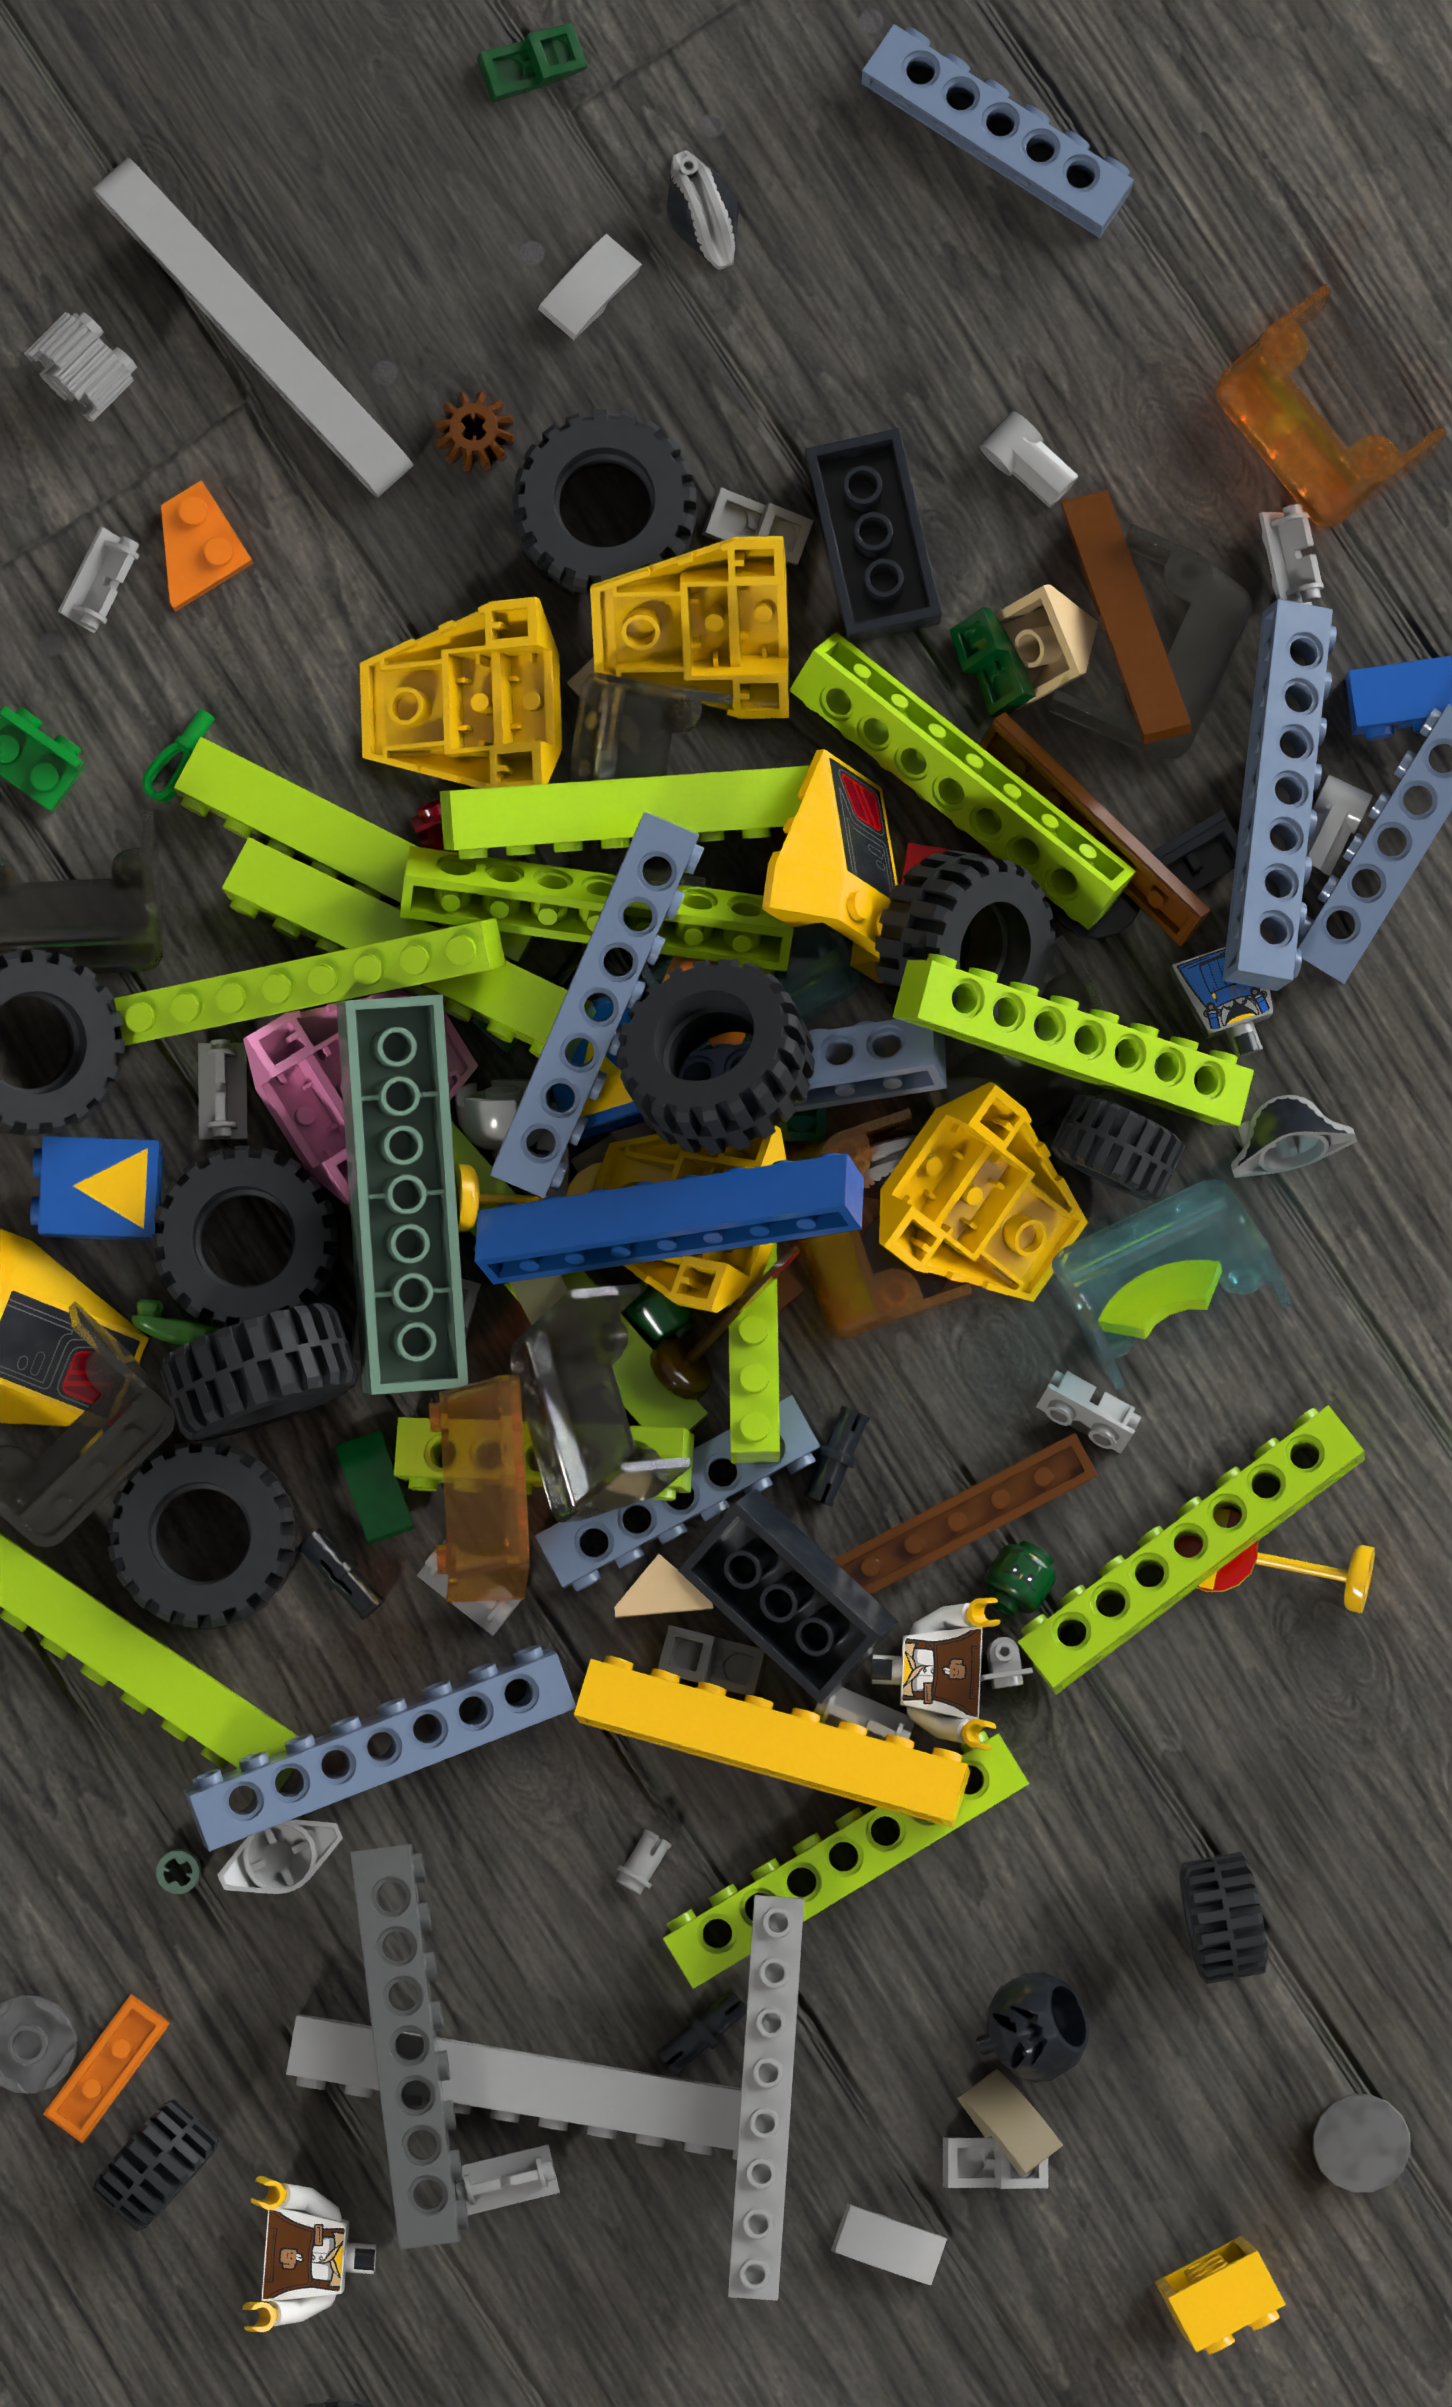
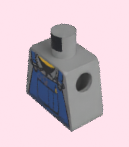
M1226 947L1173 964L1169 970L1171 978L1205 1039L1227 1033L1233 1054L1238 1058L1263 1049L1254 1023L1266 1020L1273 1014L1270 990L1222 981Z

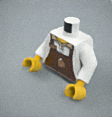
M993 1597L978 1598L971 1603L940 1607L914 1622L910 1629V1635L902 1637V1656L873 1655L872 1684L900 1685V1705L906 1706L907 1714L911 1721L935 1738L966 1743L972 1748L984 1751L990 1750L992 1746L980 1742V1731L985 1727L996 1729L994 1723L979 1719L982 1628L995 1627L1000 1624V1619L988 1620L984 1614V1609L988 1603H998V1600Z
M265 2176L256 2178L255 2182L267 2185L269 2188L268 2194L264 2199L257 2200L251 2198L253 2204L268 2210L261 2301L269 2303L247 2302L243 2305L242 2310L256 2309L259 2313L258 2322L254 2326H245L244 2329L246 2331L266 2332L273 2326L305 2321L332 2306L336 2295L342 2294L344 2291L346 2272L374 2274L376 2244L349 2243V2221L342 2219L338 2206L315 2189L286 2183L280 2184Z

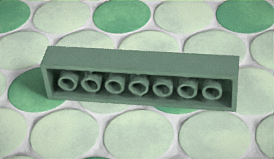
M443 995L336 1002L362 1392L376 1395L467 1388L469 1386Z

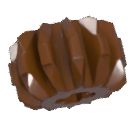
M484 391L477 393L475 403H469L466 392H461L458 394L461 407L457 409L453 404L445 402L442 405V409L449 419L440 418L434 422L435 430L444 433L435 440L436 447L441 450L450 449L445 457L449 465L455 464L461 457H464L463 471L465 473H471L474 461L480 460L483 471L488 472L491 470L488 457L492 455L498 461L504 462L507 459V453L500 445L509 446L515 443V435L505 431L514 425L513 416L511 414L500 415L504 408V403L501 399L494 400L486 407L487 396ZM477 423L482 424L484 437L476 440V436L473 435V440H468L465 427L473 424L474 429H476Z

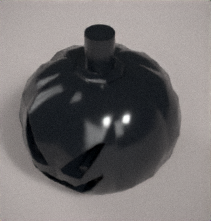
M1045 1972L1024 1973L999 1987L988 2007L989 2018L987 2023L989 2033L978 2036L976 2039L977 2049L982 2055L996 2052L1002 2064L1008 2067L1014 2075L1036 2083L1052 2081L1079 2063L1088 2044L1089 2025L1082 2002L1070 1985Z

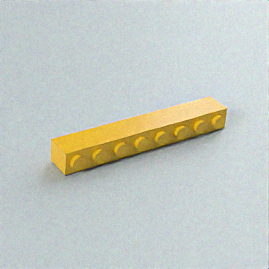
M606 1656L604 1662L594 1659L590 1660L574 1712V1716L579 1723L951 1828L955 1827L970 1775L968 1765L961 1763L962 1755L956 1752L934 1747L932 1754L913 1749L915 1742L891 1734L886 1735L885 1741L866 1736L868 1729L850 1722L839 1721L838 1728L819 1723L821 1716L807 1710L792 1708L790 1715L772 1710L773 1702L757 1696L745 1695L744 1701L726 1697V1689L706 1682H699L697 1688L679 1684L680 1676L664 1670L652 1669L651 1675L632 1670L633 1663L621 1658Z

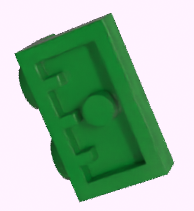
M3 706L0 710V777L53 814L87 768L83 761L78 758L82 750L61 734H58L54 740L39 730L43 722L23 707L19 706L16 712H13L8 707Z

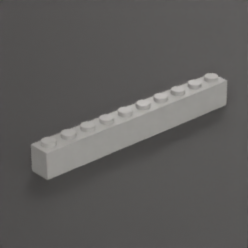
M298 2014L295 2019L286 2075L297 2076V2086L325 2090L327 2081L345 2084V2094L373 2098L374 2091L380 2089L372 2026ZM403 2032L397 2040L398 2051L405 2058H418L424 2051V2040L420 2034ZM436 2037L438 2051L447 2050L450 2080L442 2081L444 2101L453 2100L455 2113L470 2114L471 2107L475 2106L491 2109L490 2118L519 2123L520 2114L539 2117L538 2126L549 2129L567 2131L568 2123L570 2122L588 2125L587 2134L597 2137L616 2139L617 2131L635 2133V2142L644 2145L664 2147L665 2139L685 2142L684 2151L697 2154L713 2155L714 2147L733 2150L732 2159L737 2160L742 2088ZM413 2080L405 2085L403 2097L408 2105L422 2106L423 2098L430 2099L431 2093L429 2087L424 2082Z

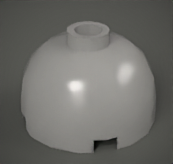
M528 1079L491 1080L490 1088L478 1092L476 1082L462 1086L455 1092L456 1114L459 1127L465 1137L475 1146L484 1150H492V1156L495 1159L528 1085ZM552 1086L546 1092V1099L550 1105L553 1102ZM539 1128L533 1130L527 1137L528 1147L535 1145L546 1129Z

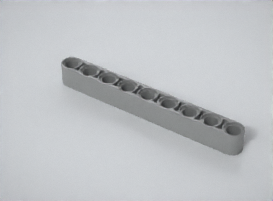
M127 157L92 189L93 193L107 210L375 497H380L414 466L393 439L130 158Z

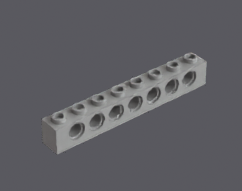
M754 1895L728 2297L778 2301L804 1898Z

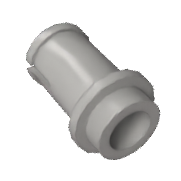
M645 1829L643 1836L624 1867L618 1866L617 1870L620 1873L616 1881L636 1894L641 1895L644 1888L650 1889L652 1886L648 1881L672 1845Z

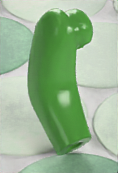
M140 1299L137 1302V1315H132V1322L136 1328L159 1340L178 1346L191 1343L194 1339L219 1330L200 1321L161 1317L163 1304L160 1300Z

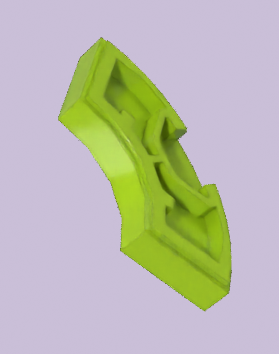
M1185 1260L1156 1267L1137 1276L1124 1285L1109 1300L1098 1319L1100 1331L1146 1339L1154 1326L1171 1314L1188 1309L1207 1310L1222 1274L1220 1261Z

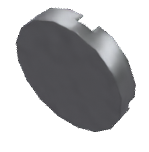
M25 1995L0 2004V2086L14 2093H38L54 2087L69 2073L77 2056L78 2036L72 2019L59 2004L42 1996Z
M1349 2094L1333 2101L1320 2115L1312 2133V2151L1320 2171L1336 2186L1354 2193L1375 2192L1391 2185L1404 2171L1411 2153L1410 2132L1403 2116L1389 2102L1370 2094Z

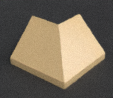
M1050 584L1043 585L994 614L1016 648L1036 694L1035 697L1014 711L1023 709L1086 673L1098 621Z

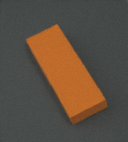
M130 1994L43 2115L75 2139L84 2143L170 2026L171 2022L135 1995Z

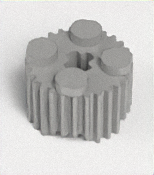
M65 312L24 355L31 362L39 360L45 367L39 374L42 379L63 400L69 399L73 401L76 398L86 408L81 414L88 421L93 422L134 381L131 373L137 366L120 348L116 347L112 350L102 342L99 337L104 333L103 330L85 312H82L80 315L77 313L70 315Z

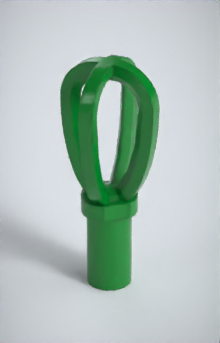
M199 709L182 735H178L174 743L166 747L152 761L142 778V787L148 797L161 803L168 802L175 797L177 792L174 786L198 740L200 737H204L215 720L211 714L203 709ZM180 751L183 752L180 764L168 785L161 791H155L152 788L153 781Z

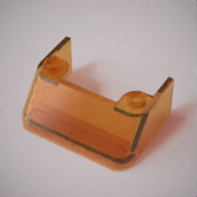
M1327 284L1323 285L1271 325L1224 371L1216 388V396L1223 410L1295 500L1302 505L1303 510L1308 512L1311 520L1323 527H1336L1344 523L1436 452L1446 432L1439 426L1403 455L1389 439L1380 435H1368L1358 440L1349 448L1345 446L1289 376L1306 358L1308 340L1301 327L1325 309L1332 292Z
M908 1108L835 1133L788 1155L786 1160L794 1162L819 1158V1156L826 1153H847L863 1175L868 1170L872 1160V1149L869 1139L888 1131L910 1126L912 1120L910 1109ZM858 1230L796 1239L824 1322L831 1333L843 1339L856 1338L970 1299L973 1294L969 1283L923 1299L916 1279L909 1272L901 1269H889L873 1274Z
M499 1375L439 1392L438 1403H429L430 1432H440V1442H442L446 1544L436 1545L437 1574H447L446 1603L525 1599L529 1571V1530L519 1375Z

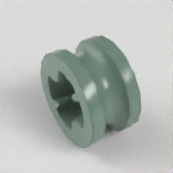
M175 1849L168 1852L160 1859L156 1867V1877L159 1885L165 1891L172 1894L189 1892L198 1884L202 1876V1866L199 1858L193 1852L186 1849ZM175 1858L179 1864L186 1861L190 1864L192 1872H188L186 1876L191 1879L187 1884L183 1885L179 1879L171 1882L167 1878L166 1871L169 1872L172 1867L167 1866L171 1859Z

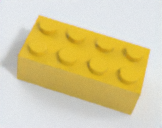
M1242 2236L1155 2281L1180 2332L1196 2353L1204 2349L1210 2355L1226 2348L1235 2342L1232 2335L1234 2332L1246 2326H1251L1252 2330L1256 2331L1271 2324L1280 2317L1276 2310L1286 2305L1260 2254Z

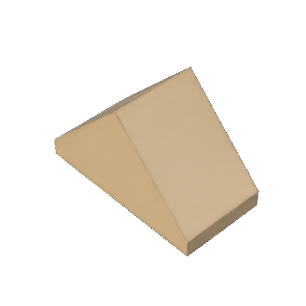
M658 1554L616 1604L614 1609L615 1617L623 1618L713 1609V1603L691 1584L678 1569Z

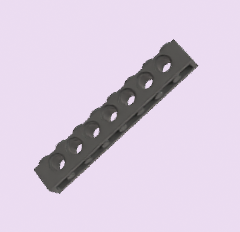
M412 1844L353 1851L350 1854L399 2250L459 2242L461 2240L460 2230L469 2229L466 2201L465 2199L456 2200L454 2180L463 2178L459 2149L450 2150L448 2137L449 2130H456V2118L453 2100L444 2101L442 2081L450 2080L447 2050L438 2051L435 2031H443L444 2022L441 2001L432 2002L429 1982L438 1981L434 1951L425 1952L423 1933L432 1932L428 1902L419 1903L417 1883L426 1882L422 1853L413 1854ZM388 1882L400 1884L406 1893L405 1903L397 1911L385 1909L379 1901L380 1889ZM392 1932H403L411 1939L412 1950L410 1955L404 1960L392 1959L385 1950V1941ZM399 1981L412 1983L418 1991L417 2003L411 2009H400L395 2006L391 1999L392 1988ZM404 2031H415L423 2038L424 2051L420 2057L408 2059L398 2051L397 2040ZM419 2080L429 2087L431 2097L427 2106L413 2108L405 2102L403 2090L408 2082ZM426 2130L433 2134L437 2142V2148L432 2156L421 2158L411 2151L409 2140L415 2131ZM424 2180L437 2182L443 2191L441 2203L435 2207L421 2205L415 2194L418 2183Z

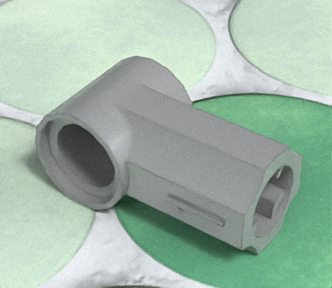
M1013 411L980 445V449L999 470L1009 476L1013 474L1044 504L1051 508L1068 492L1078 479V475L1043 443V437L1027 419Z
M1328 775L1312 808L1317 813V823L1313 836L1308 839L1307 856H1310L1312 859L1311 873L1328 879L1350 834L1356 832L1373 796L1331 775Z

